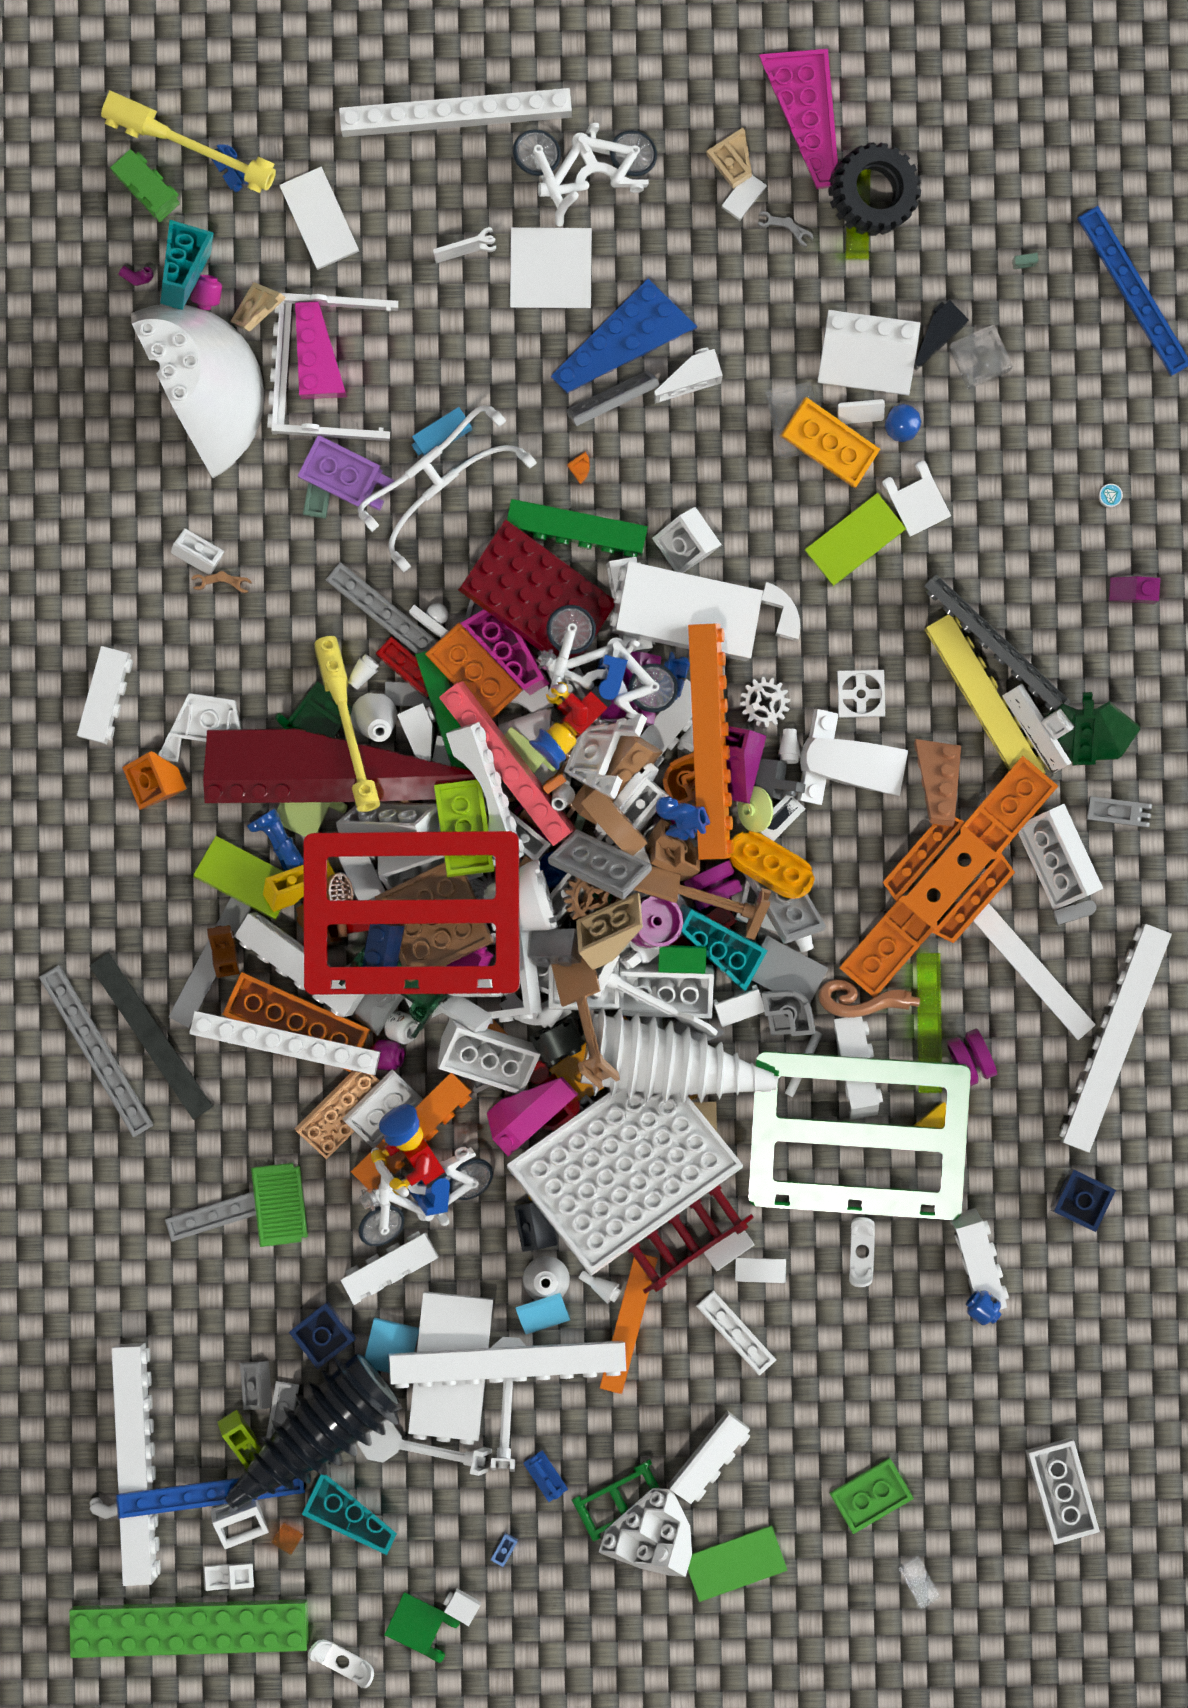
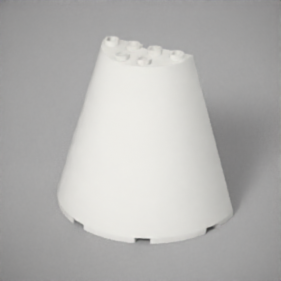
M162 304L131 313L132 326L149 360H155L160 364V369L156 374L174 411L212 478H215L234 465L235 461L249 448L260 426L264 408L263 377L252 349L243 336L224 319L194 306L185 305L183 310Z

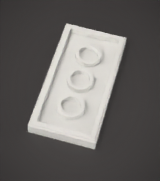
M322 167L279 185L317 270L359 252Z

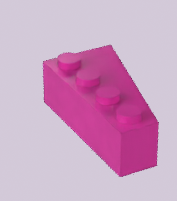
M483 609L461 622L464 628L529 695L550 684L526 640Z

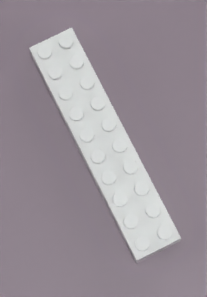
M146 1343L117 1344L112 1347L119 1494L153 1489L152 1483L153 1480H156V1467L151 1464V1459L155 1456V1444L150 1442V1435L154 1432L153 1419H149V1411L153 1408L152 1395H148V1387L151 1386L152 1378L151 1372H147V1363L150 1362V1348H146ZM158 1513L120 1519L123 1586L151 1585L160 1575V1560H156V1553L159 1551V1537H155V1527H158Z

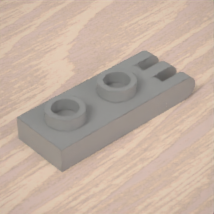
M1090 796L1086 820L1149 828L1150 823L1141 822V818L1151 819V814L1143 813L1142 809L1150 810L1152 809V804Z

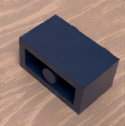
M370 924L362 967H397L405 926Z

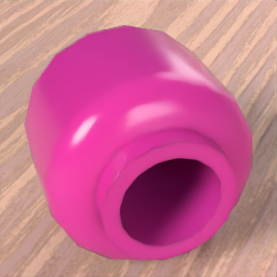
M200 275L191 293V300L198 304L197 308L211 310V306L220 304L222 284L217 281V277Z

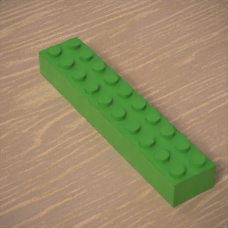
M308 1599L73 1606L69 1610L70 1658L307 1651L309 1647Z

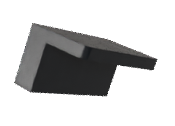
M534 1202L514 1206L522 1252L557 1245L554 1227Z

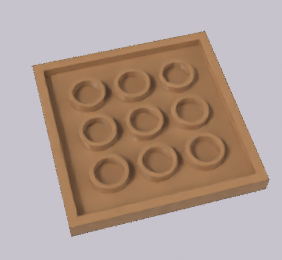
M445 862L375 896V900L476 899L467 875L447 877ZM486 923L396 924L405 926L399 953L402 967L446 966L494 943Z

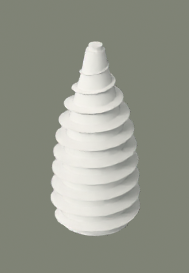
M604 1008L598 1014L593 1013L592 1023L600 1054H602L603 1059L618 1071L620 1080L617 1082L611 1077L602 1081L603 1087H610L612 1098L619 1089L627 1090L629 1100L638 1091L645 1093L647 1103L653 1093H662L665 1104L670 1095L680 1094L682 1104H684L688 1095L698 1094L699 1100L702 1103L704 1097L708 1094L717 1093L720 1100L724 1093L736 1092L738 1096L739 1092H771V1090H776L778 1076H774V1073L739 1059L737 1052L733 1056L724 1052L722 1042L715 1048L708 1045L706 1033L698 1041L691 1038L689 1026L680 1035L674 1032L672 1021L669 1022L664 1030L658 1028L655 1016L648 1025L640 1022L638 1012H636L631 1021L623 1019L621 1008H619L614 1017L606 1016ZM587 1044L583 1061L590 1057ZM581 1073L580 1083L591 1084L596 1095L599 1088Z

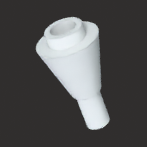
M548 1005L542 1008V1013H538L539 1015L536 1019L544 1028L547 1026L552 1028L565 1010H548Z
M582 1271L579 1279L590 1285L607 1304L610 1301L615 1302L621 1292L618 1289V1283L598 1277L595 1278L585 1271Z

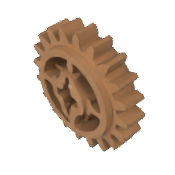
M575 877V880L567 879L571 887L563 889L569 895L564 897L563 901L570 903L565 909L567 912H572L570 916L573 920L581 919L591 914L586 912L588 909H602L622 900L613 895L612 901L609 904L607 898L610 893ZM583 888L584 896L579 904L578 895L580 889ZM593 893H596L600 897L598 899H595L592 895Z

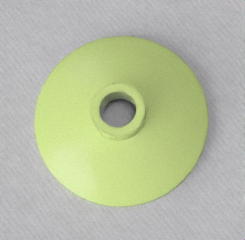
M754 786L750 804L738 802V815L746 829L752 832H762L768 828L772 821L773 804L769 794L763 788Z

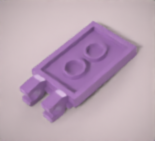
M320 435L317 436L298 474V478L356 507H359L366 498L371 496L376 483L386 487L394 482L393 479L381 474L383 470L380 469V465ZM377 498L368 505L380 511L384 501Z

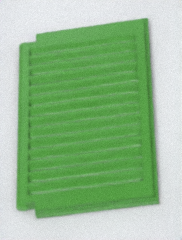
M293 1163L251 1168L260 1247L302 1242L301 1237L307 1238L308 1233L300 1166L293 1167Z

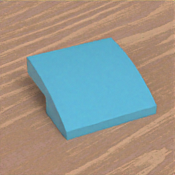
M561 1293L516 1307L526 1335L570 1321Z
M374 1317L365 1358L376 1370L389 1373L388 1354L414 1352L419 1328Z

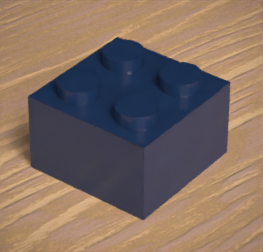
M1070 1168L1050 1211L1096 1232L1116 1190Z
M328 1301L289 1331L290 1335L317 1369L356 1339L355 1335Z

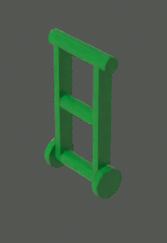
M650 1459L634 1467L635 1472L583 1499H581L580 1495L571 1499L593 1542L600 1539L599 1533L605 1531L618 1518L596 1528L584 1504L610 1492L622 1516L628 1510V1507L618 1489L619 1486L643 1475L650 1490L652 1488H660L649 1468L652 1464Z

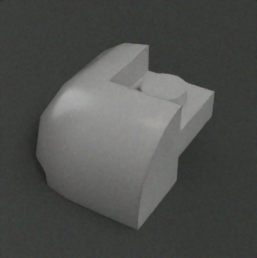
M777 990L762 993L765 1016H768L771 1036L815 1034L812 1008L804 995L793 990Z

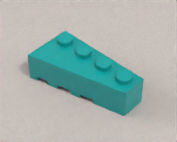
M682 904L680 907L683 916L681 934L694 946H705L706 957L732 982L746 991L768 950Z
M320 1475L302 1515L387 1555L397 1533L328 1475Z

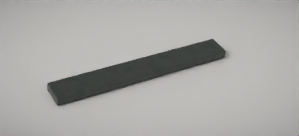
M107 953L89 965L192 1119L195 1120L211 1109L213 1105L111 954Z

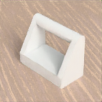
M251 1500L234 1509L229 1504L211 1509L212 1523L224 1549L269 1533L258 1500ZM256 1515L260 1524L259 1527L231 1538H226L223 1527Z

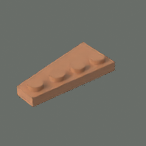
M915 739L914 747L915 751H917V762L921 771L922 787L925 790L929 821L932 824L953 827L961 746Z

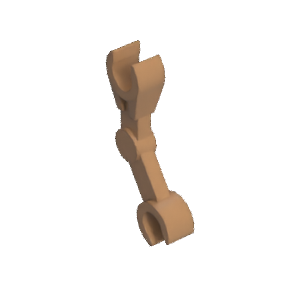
M224 571L204 577L196 574L191 578L192 580L202 579L203 583L201 586L193 587L195 590H203L208 584L225 582L235 587L241 593L246 594L249 592L241 589V583L248 582L252 584L248 578L233 577Z

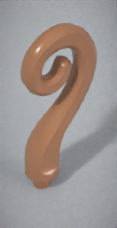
M845 980L828 981L821 987L818 993L819 1002L825 1010L836 1016L846 1018L861 1017L886 1008L909 1010L910 1006L919 1007L920 998L912 997L911 991L891 990L861 1004L850 1005L855 1002L858 993L855 986ZM837 990L845 991L847 994L839 997V1003L831 998L832 992Z

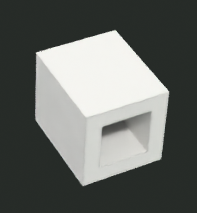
M457 1588L454 1594L449 1592L443 1603L446 1605L444 1612L469 1626L481 1602Z

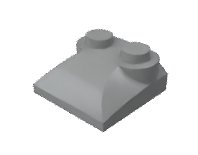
M365 994L354 1013L350 1016L379 1035L387 1019L393 1014L404 996L402 994Z

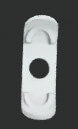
M865 1217L854 1218L851 1223L849 1282L855 1287L869 1286L873 1280L874 1221ZM859 1245H866L869 1248V1255L866 1258H859L856 1255V1248Z
M318 1640L311 1646L308 1652V1657L311 1661L319 1662L351 1679L361 1688L369 1687L373 1680L374 1669L367 1661L328 1640ZM340 1655H344L349 1659V1665L345 1668L339 1667L336 1663V1658Z

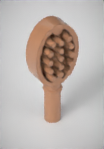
M335 873L328 877L327 898L330 901L353 900V887L345 874ZM337 924L338 938L348 937L347 924Z

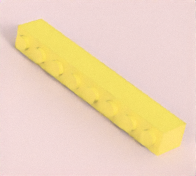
M948 614L926 627V634L1008 771L1024 756L1045 774L1044 769L1046 766L1040 756H1035L1032 751L1034 746L1027 736H1023L1020 731L1021 725L1015 716H1011L1008 711L1009 706L996 691L998 688L996 681L992 676L988 677L984 671L987 667L980 656L976 657L972 649L975 647L968 636L964 637L960 630L962 626L959 619Z

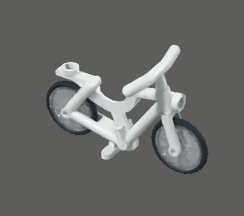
M591 123L585 134L577 133L573 136L571 141L573 147L554 176L552 171L556 169L561 158L560 147L549 133L533 129L525 131L517 137L513 145V156L516 164L523 171L531 175L541 176L543 183L538 184L539 197L550 196L557 207L555 224L560 227L564 224V214L568 207L578 199L579 195L577 192L589 188V183L585 179L591 173L600 172L608 175L611 179L610 184L614 188L630 187V192L633 193L642 192L644 188H647L648 180H633L625 177V175L642 176L652 170L657 160V150L653 141L644 133L634 130L619 133L612 142L596 139L599 123ZM593 152L610 155L615 167L597 162ZM580 153L586 166L581 168L574 183L560 185ZM569 193L564 199L562 198V194Z

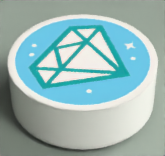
M1115 484L1103 486L1098 495L1100 503L1107 508L1117 506L1123 497L1122 490Z

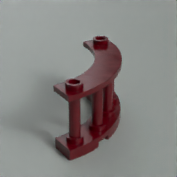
M719 1184L708 1193L710 1196H714L733 1226L721 1233L701 1204V1198L689 1207L695 1210L713 1236V1239L699 1248L679 1219V1214L667 1221L668 1224L671 1223L691 1251V1254L678 1263L657 1234L659 1232L658 1229L646 1237L647 1240L650 1239L670 1267L667 1272L659 1277L640 1250L639 1243L628 1249L627 1252L632 1253L652 1282L643 1289L644 1293L646 1294L653 1289L655 1292L661 1290L667 1285L666 1280L699 1255L732 1233L736 1232L739 1235L749 1227L747 1223L754 1218L753 1215L750 1214L741 1220L722 1193V1187Z

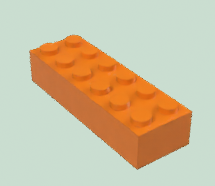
M241 972L222 1014L230 1019L361 1048L364 1047L371 1031L361 1024L345 1017H339L325 1008L244 972Z
M450 1073L415 1108L419 1119V1126L423 1132V1139L430 1141L439 1132L436 1127L441 1122L446 1125L455 1116L453 1111L458 1106L462 1109L472 1099L469 1095L473 1091L456 1074ZM383 1139L375 1148L383 1151L385 1150L384 1147L388 1144ZM401 1150L391 1157L388 1155L385 1157L387 1162L385 1166L390 1173L392 1172L395 1175L405 1165L403 1160L406 1157ZM370 1152L351 1173L371 1192L379 1188L381 1175L377 1171L375 1163L372 1162Z

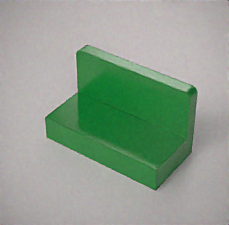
M668 945L659 947L658 973L705 974V946Z

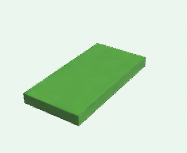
M772 1525L694 1552L688 1567L699 1602L788 1571Z

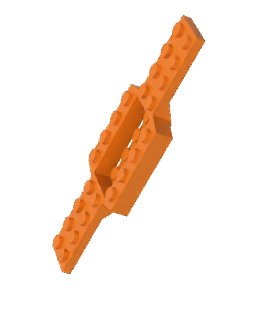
M1022 756L965 822L955 817L953 827L932 824L883 881V884L895 899V904L839 968L874 998L931 933L955 943L1014 875L1015 871L1002 855V851L1056 790L1058 785ZM960 829V835L953 841V843L947 848V850L927 871V873L921 878V880L915 885V887L908 893V895L902 896ZM961 853H968L971 857V863L966 867L960 866L957 862V858ZM991 859H994V861L987 867V869L981 874V876L974 882V884L968 889V891L961 897V899L955 904V906L937 925V921L948 910V908L955 902V900L968 887V885L974 880V878L981 872V870L987 865V863ZM935 888L939 890L940 899L938 901L930 902L927 899L926 895L929 889Z

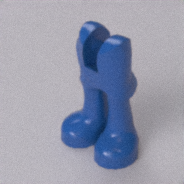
M275 808L247 825L250 832L263 831L268 836L274 848L273 851L285 871L304 865L303 857L293 844V838L287 837L280 815Z

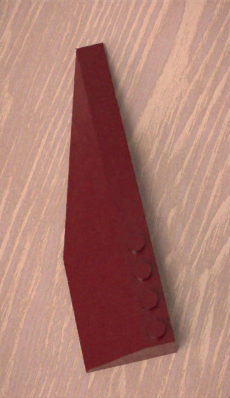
M302 729L207 730L203 775L204 803L355 802L352 786L358 782L347 740L335 739L319 733L314 734ZM357 744L366 779L375 782L379 801L435 799L434 785L477 780L468 769L447 766L435 761L431 762L410 755L398 754V752Z

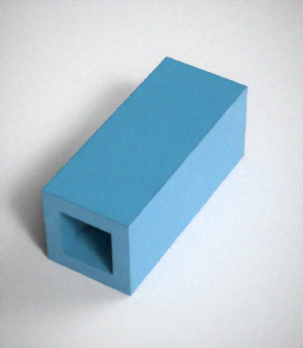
M460 407L412 436L414 443L411 445L418 456L421 454L425 456L434 447L441 445L466 417ZM470 423L467 424V426L458 434V436L452 442H454L455 440L459 439L460 437H462L463 435L467 434L472 430V426L470 425Z

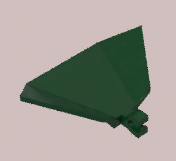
M1083 692L1082 709H1076L1063 703L1057 708V710L1061 709L1074 725L1071 731L1057 739L1072 762V766L1096 765V760L1119 759L1140 731V726L1110 701L1098 708H1094L1092 692ZM1054 709L1052 712H1050V713H1049L1048 715H1046L1045 717L1049 716L1050 714H1052L1053 712H1055V711H1057V710Z

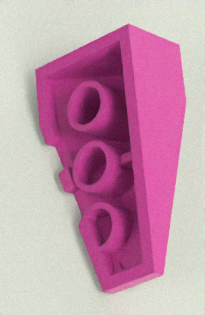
M560 1077L533 1089L524 1090L519 1094L501 1099L487 1112L493 1141L507 1156H510L576 1097L578 1093L563 1077Z

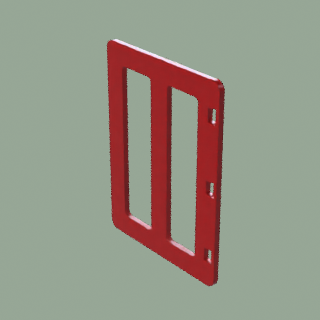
M512 831L310 833L305 837L304 988L307 993L312 995L514 993L519 989V837L516 833ZM493 855L495 857L496 896L493 899L330 901L327 898V859L329 857ZM493 923L496 926V963L493 966L329 967L327 964V927L331 924ZM478 979H492L493 988H478ZM332 980H345L346 989H331ZM405 980H418L419 988H404Z

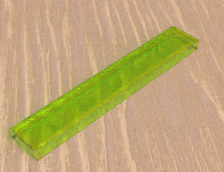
M916 953L917 997L920 998L919 1007H917L918 1061L942 1063L940 953ZM918 1085V1093H942V1087Z

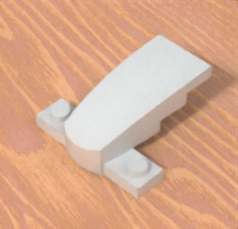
M814 709L809 738H807L803 745L800 759L802 771L800 783L806 784L805 793H798L797 800L822 805L826 779L870 791L900 796L908 750L872 743L834 739L839 714Z

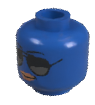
M986 1290L975 1291L966 1302V1306H968L967 1314L981 1325H986L990 1322L994 1324L1001 1316V1312H999L1001 1302Z

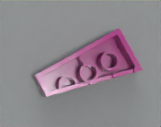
M319 302L295 303L300 398L347 397Z

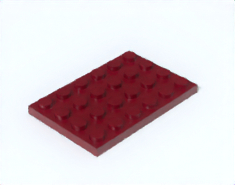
M506 519L502 522L458 589L466 597L552 659H557L560 651L548 639L547 622L550 615L556 609L565 605H576L584 608L594 619L596 636L616 604L612 597ZM562 611L552 622L551 631L553 638L561 646L565 629L569 624L573 623L577 626L571 649L580 648L588 641L591 634L589 620L579 611ZM587 649L577 654H570L568 660L585 654Z

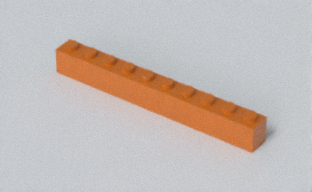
M721 624L688 625L696 806L704 807L710 820V824L705 826V834H701L697 829L698 860L731 858V853L734 852L733 839H730L733 819L732 816H729V807L732 805V796L728 792L731 772L730 769H727L730 749L729 746H726L725 737L729 735L728 722H725L724 714L728 711L727 699H724L723 691L727 687L726 675H723L722 668L726 664L725 652H722L721 642L725 640L724 629L721 628Z

